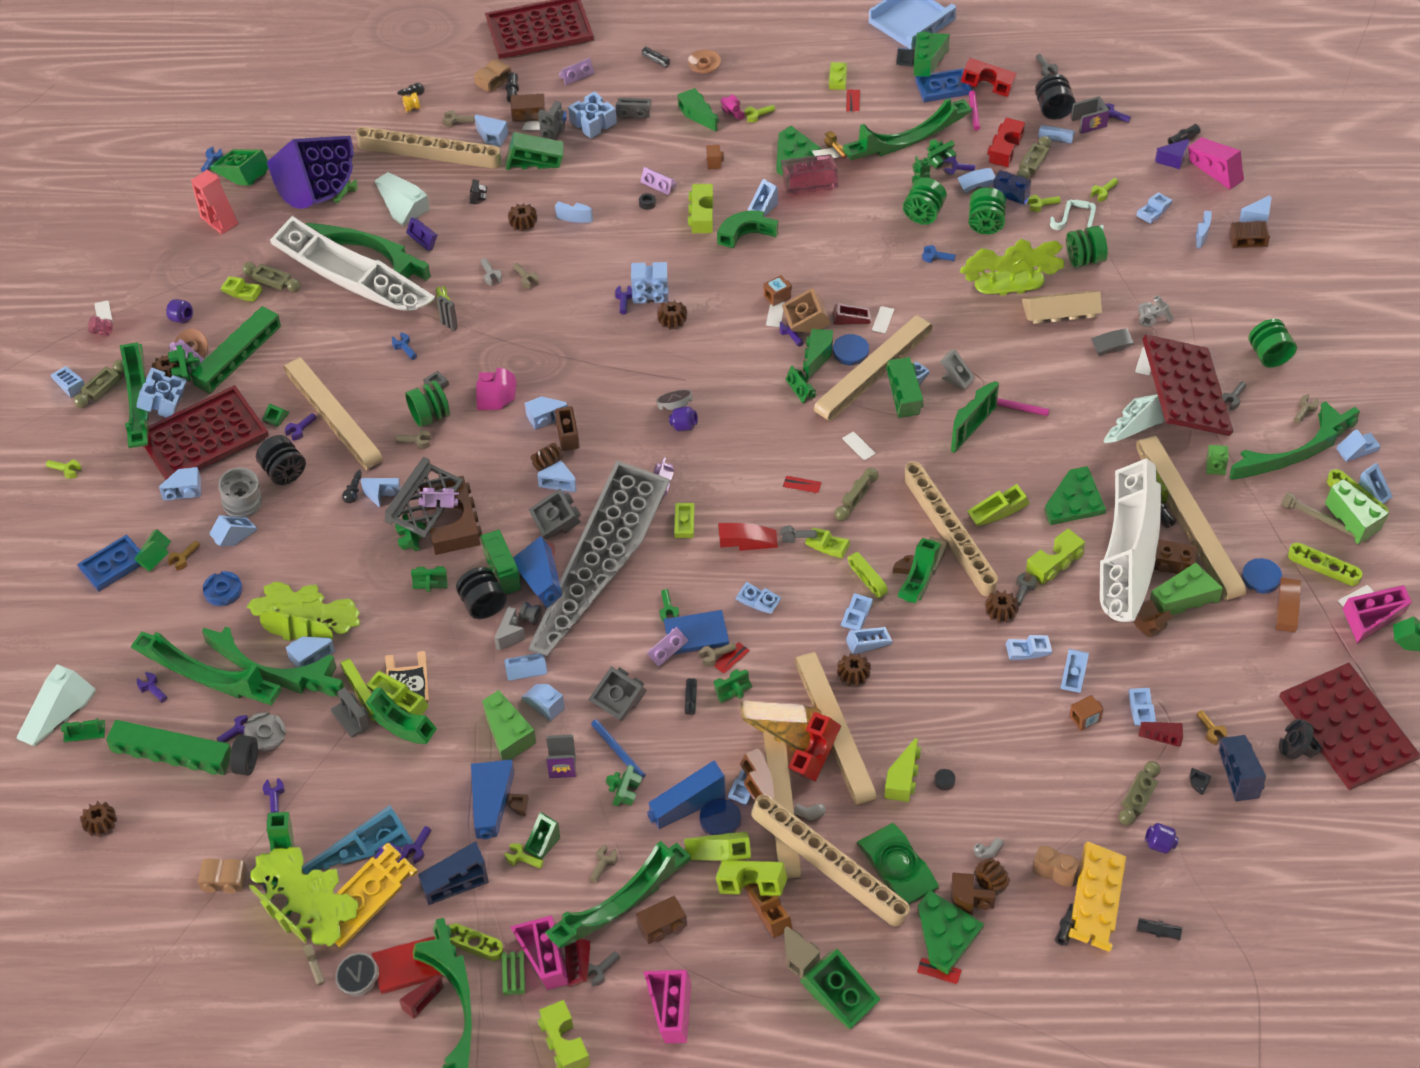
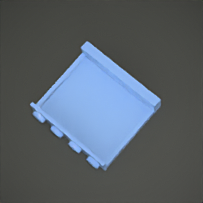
M883 0L869 10V23L907 48L913 49L916 47L917 32H938L956 19L957 6L950 4L945 8L934 0Z

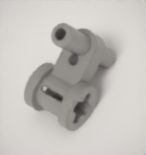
M1159 295L1154 297L1156 305L1149 302L1139 305L1138 312L1141 315L1139 323L1142 326L1149 327L1154 325L1156 318L1165 316L1168 322L1173 321L1174 317L1170 312V307Z

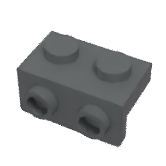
M618 98L616 102V117L650 118L651 99Z
M555 101L549 112L539 110L541 137L557 140L560 133L564 131V110H562L561 102Z
M345 687L339 690L340 703L331 708V713L349 736L353 738L369 728L367 721L369 715L363 706L360 707L357 704L358 701L353 693L349 694Z

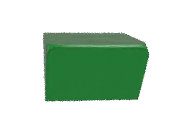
M269 403L262 420L279 427L288 416L289 411Z

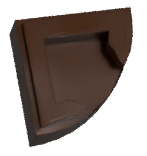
M906 555L903 559L897 561L893 566V573L909 574L914 555Z
M508 793L507 798L510 808L516 814L526 816L528 795Z

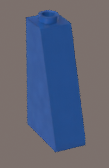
M540 536L514 556L513 559L520 574L548 608L563 595L552 549Z
M512 760L471 764L476 839L498 837L508 799L507 794L510 792L514 777Z
M716 761L710 762L648 802L649 811L647 815L651 823H655L661 829L726 798L725 776Z

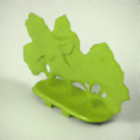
M1020 239L1015 243V246H1010L1006 249L1003 256L997 255L993 250L982 248L974 256L966 260V265L961 267L959 272L965 274L967 281H975L974 285L981 293H999L1000 296L1007 295L1008 292L1022 294L1027 290H1035L1043 286L1045 277L1041 272L1053 275L1059 269L1064 268V260L1055 257L1063 246L1054 240L1044 242L1034 249L1031 246V242ZM989 269L991 272L985 273L984 270Z
M272 582L263 587L264 594L267 595L266 597L254 598L247 605V608L251 609L253 615H260V622L264 629L272 634L283 636V640L291 641V639L298 640L301 637L330 638L333 640V634L329 627H332L336 633L343 634L347 633L351 627L360 626L361 622L357 618L360 612L355 607L352 599H339L332 603L324 604L322 603L324 596L322 593H318L319 589L316 584L303 586L299 591L293 592L289 585L281 582ZM327 619H332V620H333L332 622H330V623H328V624H327V623H322L324 620H327Z
M289 847L287 849L274 848L269 854L261 853L259 856H256L257 865L251 871L250 878L257 883H266L267 893L262 894L253 885H249V888L261 900L260 903L273 919L276 918L287 933L292 931L304 943H307V939L300 929L310 928L314 945L326 944L327 946H332L341 936L339 921H348L355 918L357 915L356 910L358 909V902L348 894H334L333 889L339 883L337 869H329L326 872L312 870L308 875L302 874L304 858L299 847ZM269 875L270 879L267 882L265 878ZM273 877H277L278 885L273 890L274 886L271 885ZM279 887L284 888L282 891H277ZM274 894H284L289 900L288 905L281 911L270 902ZM289 910L301 914L298 925L295 926L285 916ZM311 918L314 919V922L310 924L307 923V921H309Z

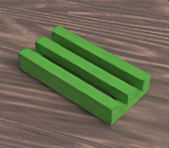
M513 951L511 954L502 952L503 995L526 994L524 951H519V953ZM515 959H520V989H516ZM507 960H511L512 989H508Z

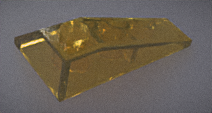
M755 701L740 702L743 721L761 732L767 731L774 735V740L790 745L789 749L794 752L796 749L800 751L806 750L810 743V734L806 731L807 725L814 712L821 714V710L806 705Z

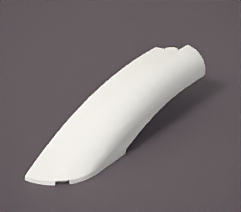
M293 216L270 239L272 245L319 275L351 292L397 310L409 311L425 307L435 299V296L381 261L372 260L331 241Z
M1147 458L1115 471L1114 522L1104 560L1100 561V602L1104 612L1118 622H1131L1135 620L1146 596L1156 560L1160 530L1161 484L1156 482V465Z

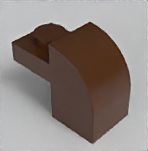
M1151 599L1143 601L1133 623L1144 635L1153 637L1165 629L1168 625L1167 621L1173 617L1169 611L1159 613Z
M952 872L951 899L956 907L969 915H972L973 907L982 910L994 909L995 890L974 889V874Z

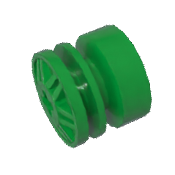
M927 177L919 178L912 185L903 203V211L915 223L922 225L931 224L936 220L940 209L947 199V192L938 181Z
M986 187L972 193L969 200L968 219L972 230L980 234H995L1004 227L1006 198L1001 191Z
M1099 225L1087 227L1084 232L1078 229L1076 231H1069L1066 234L1067 254L1074 268L1081 267L1082 265L1087 266L1090 262L1096 264L1107 260V241Z
M1272 318L1265 320L1255 326L1249 333V343L1262 365L1267 368H1274L1287 363L1297 351L1295 341L1280 319Z
M436 380L431 381L429 385H423V394L418 388L405 392L408 408L419 428L432 423V414L437 420H441L442 416L445 418L450 416L447 397Z

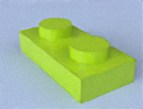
M831 62L829 89H846L847 63Z
M675 503V538H694V503Z

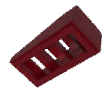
M840 303L835 304L832 313L833 324L871 323V308Z
M1142 721L1138 734L1143 738L1181 747L1183 723Z
M579 939L564 947L568 987L587 982L590 940Z
M437 974L399 1000L402 1010L411 1017L416 1018L444 988L441 976Z

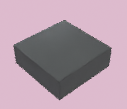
M439 371L423 379L424 384L428 385L431 381L436 380L441 389L449 386V381Z

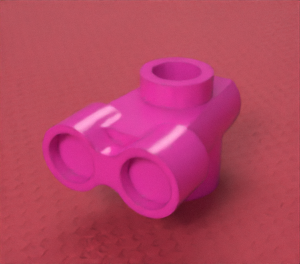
M733 94L728 98L723 97L721 99V108L726 114L730 112L738 120L744 118L745 113L740 110L739 106L741 102Z

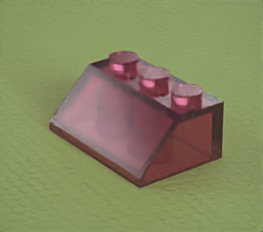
M831 154L781 160L784 186L787 194H798L804 191L815 192L820 189L831 190L838 187L837 166Z

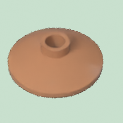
M711 50L695 51L688 58L689 67L698 73L713 72L721 64L720 56Z
M187 329L177 336L175 343L181 339L191 348L195 345L194 351L202 358L206 356L208 341L201 331Z

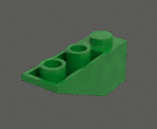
M696 88L677 94L678 107L685 117L713 131H718L717 123H719V118L717 114L712 112L711 106L705 102L703 95Z
M811 329V336H807L806 347H809L805 348V359L807 361H803V371L806 372V379H809L831 357L833 330Z

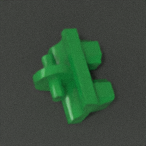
M935 139L929 142L930 147L927 148L929 152L927 155L935 169L944 164V160L941 157L944 156L947 159L957 156L953 149L955 145L953 140L944 145L942 141L938 142Z
M182 345L176 346L177 350L168 352L171 364L180 363V367L172 368L171 373L174 376L186 379V382L191 381L188 366H190L191 371H195V365L200 363V359L194 357L193 352L187 353L188 358H186L185 349H183Z
M407 513L402 515L404 521L410 520ZM416 523L420 529L425 530L427 527L425 523ZM395 524L397 533L400 536L405 534V536L397 539L401 549L406 550L412 547L415 552L420 550L419 538L423 536Z
M437 566L435 569H427L425 567L411 569L413 589H426V592H431L433 588H448L447 569L444 566Z
M736 669L731 672L729 678L725 680L719 678L713 682L720 703L735 696L738 699L744 698L743 692L752 688L749 672L746 669L743 671Z
M628 765L622 778H620L621 774L619 772L607 776L605 782L610 786L609 791L615 792V789H617L612 805L618 807L621 802L631 806L634 802L636 793L627 790V787L630 786L637 789L642 777L633 772V766Z

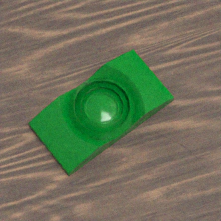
M994 381L976 390L975 399L968 402L964 408L958 410L953 424L951 452L955 453L997 408L998 382Z
M894 823L857 841L858 847L886 886L905 900L908 905L925 897L929 890L934 892L939 889V885L926 862L916 854L907 836Z

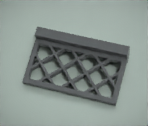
M423 457L386 509L385 522L390 525L394 522L426 538L446 507L439 508L440 501H436V514L427 516L425 509L433 507H422V505L410 507L409 502L422 498V494H418L420 487L428 485L429 488H432L431 484L441 483L442 487L446 488L444 482L450 480L456 484L447 489H454L456 493L462 485L463 479L430 464V459ZM432 471L438 474L439 478L429 480L428 475ZM442 489L435 490V492H442ZM423 511V517L414 518L412 512ZM409 513L411 519L404 521L399 517L401 514ZM426 521L427 527L425 530L420 529L416 523Z

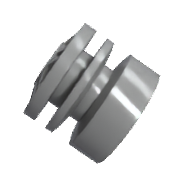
M237 467L226 471L220 477L218 487L223 510L229 516L250 517L257 513L261 507L262 498L258 477L253 471Z

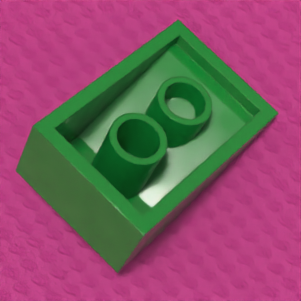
M232 149L209 167L213 172L237 185L246 186L254 184L255 180L258 177L264 176L269 169L268 159L263 149Z
M838 948L829 951L799 980L809 993L848 1029H851L881 1000Z

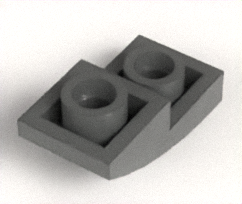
M1128 329L1115 330L1091 338L1098 356L1115 349L1119 352L1134 345Z

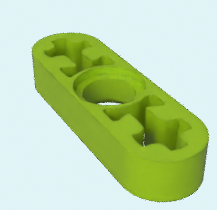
M859 552L848 556V563L852 570L877 598L888 593L885 582Z
M457 923L449 925L452 934L459 932V936L455 935L454 938L451 936V945L454 944L457 948L490 961H497L502 958L504 948L500 940ZM472 938L480 939V943L477 946H470L468 943ZM497 947L498 951L494 950L493 953H490V949Z

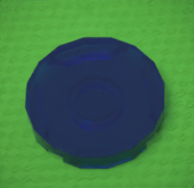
M714 799L707 802L699 814L702 830L710 835L735 833L741 824V812L738 806L727 799Z

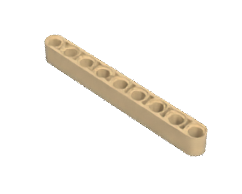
M360 127L356 130L358 147L363 150L491 169L500 167L502 163L500 149L493 145L370 127Z
M918 315L914 316L816 402L814 412L826 420L832 421L887 372L888 360L904 358L931 333L933 325Z
M301 357L284 365V370L289 379L365 470L383 461L377 447Z
M914 461L907 463L904 480L906 485L942 538L948 542L949 548L978 591L984 596H989L990 593L995 594L998 576L922 465Z
M811 652L795 657L796 668L815 712L828 716L841 725L831 750L854 804L859 805L876 800L875 788L816 653Z
M782 716L763 717L762 732L765 758L773 781L774 800L794 815ZM774 835L777 862H784L787 879L801 878L799 854Z
M760 795L756 798L751 815L758 823L888 924L898 927L904 923L910 911V907L905 900L770 796Z

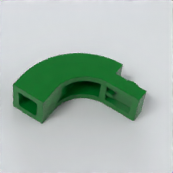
M750 210L736 213L728 217L717 231V244L734 248L739 238L748 233H760L777 237L778 220L764 217L763 211Z
M925 538L920 540L916 546L911 570L898 592V598L913 603L922 600L933 575L941 543Z
M376 687L366 701L367 706L373 711L372 717L392 734L406 741L427 744L437 730L436 726L426 715H414L398 707L382 688Z
M268 813L266 831L270 843V852L274 848L287 849L294 847L290 813ZM273 877L271 885L274 886L273 890L278 885L277 877Z

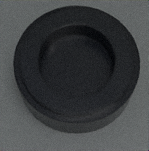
M650 193L642 194L639 197V206L645 210L653 209L656 206V197Z
M941 769L936 772L934 782L937 788L950 790L955 785L956 777L951 770Z

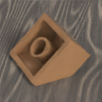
M814 288L782 304L791 331L811 333V329H823L831 325L823 301Z

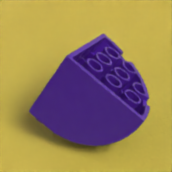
M351 136L292 139L267 161L274 185L284 201L294 208L302 209L317 206L337 195L347 184L353 169L352 157L354 156Z

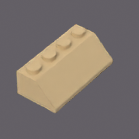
M1092 290L1022 298L1027 320L1033 321V324L1044 323V319H1050L1051 322L1062 321V317H1068V320L1079 319L1080 315H1086V318L1097 317V314L1102 313L1100 291Z

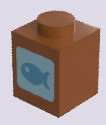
M782 275L763 284L764 297L773 307L791 298L792 285Z
M1090 695L1072 704L1069 716L1080 731L1101 721L1103 706L1100 701H1096Z

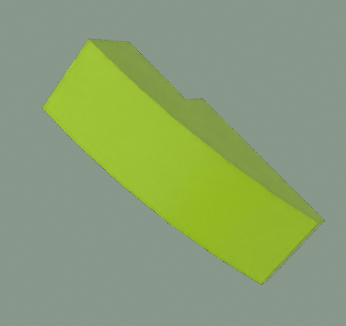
M1015 484L1003 493L997 491L967 512L975 524L981 526L1005 518L1023 509L1030 503L1019 485Z
M378 671L366 684L367 688L372 692L376 687L382 688L398 707L408 713L422 715L429 707L424 697L409 690L406 684L381 671Z

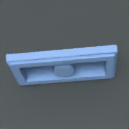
M1041 125L1038 138L1048 136L1051 140L1072 144L1075 130Z
M539 653L504 660L508 680L547 674L545 657Z

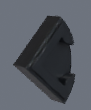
M1192 768L1190 783L1196 792L1203 795L1211 780V775Z

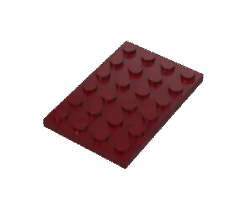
M548 0L485 13L499 59L594 40V35L581 0Z
M1145 334L1142 341L1165 422L1230 436L1234 431L1225 401L1222 398V391L1209 348Z
M236 385L149 425L148 445L143 446L163 478L167 480L178 469L198 467V470L268 437L269 433Z
M1346 663L1280 692L1279 697L1296 719L1306 720L1312 724L1313 737L1321 746L1320 752L1349 791L1420 758L1418 750L1350 663Z

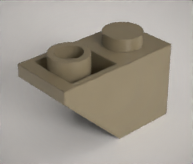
M787 926L784 928L786 967L802 978L820 961V950L814 943H808L803 939L798 931L791 930Z

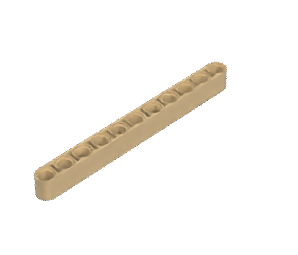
M1157 436L1138 440L1136 448L1142 460L1147 458L1156 465V482L1161 484V493L1192 546H1198L1197 555L1207 572L1223 587L1221 594L1223 599L1227 601L1244 596L1246 594V587Z

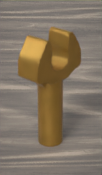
M833 131L825 133L826 138L823 140L828 148L833 147L843 159L847 158L848 156L843 151L842 146L837 142V135Z
M195 540L181 553L172 552L167 560L169 566L178 561L174 565L176 571L184 569L187 566L186 558L200 546L199 542Z
M1203 710L1197 712L1196 715L1208 729L1206 734L1208 742L1217 745L1218 738L1214 734L1220 735L1221 738L1227 737V730L1224 725L1215 726Z

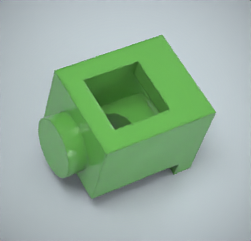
M1209 445L1206 456V474L1226 475L1229 459L1228 446Z

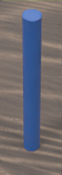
M597 719L593 720L591 725L627 767L628 765L633 766V772L644 779L645 773Z

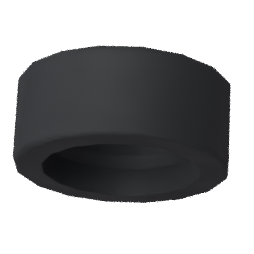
M238 735L235 738L230 755L232 773L248 776L252 774L258 756V742L255 737Z

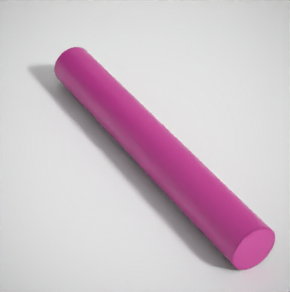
M970 91L969 99L972 109L974 130H979L980 122L975 91Z
M1000 398L997 400L998 406L1044 416L1049 415L1050 409Z

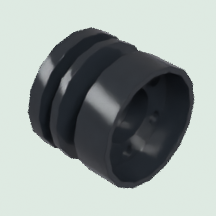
M1051 74L1043 77L1035 86V94L1044 117L1057 120L1067 117L1072 113V106L1076 101L1069 81L1065 76Z
M275 435L266 439L256 452L257 463L276 485H286L295 481L305 470V458L285 435Z
M474 568L462 575L457 581L456 592L464 602L469 615L474 619L480 620L494 616L506 604V593L490 568Z

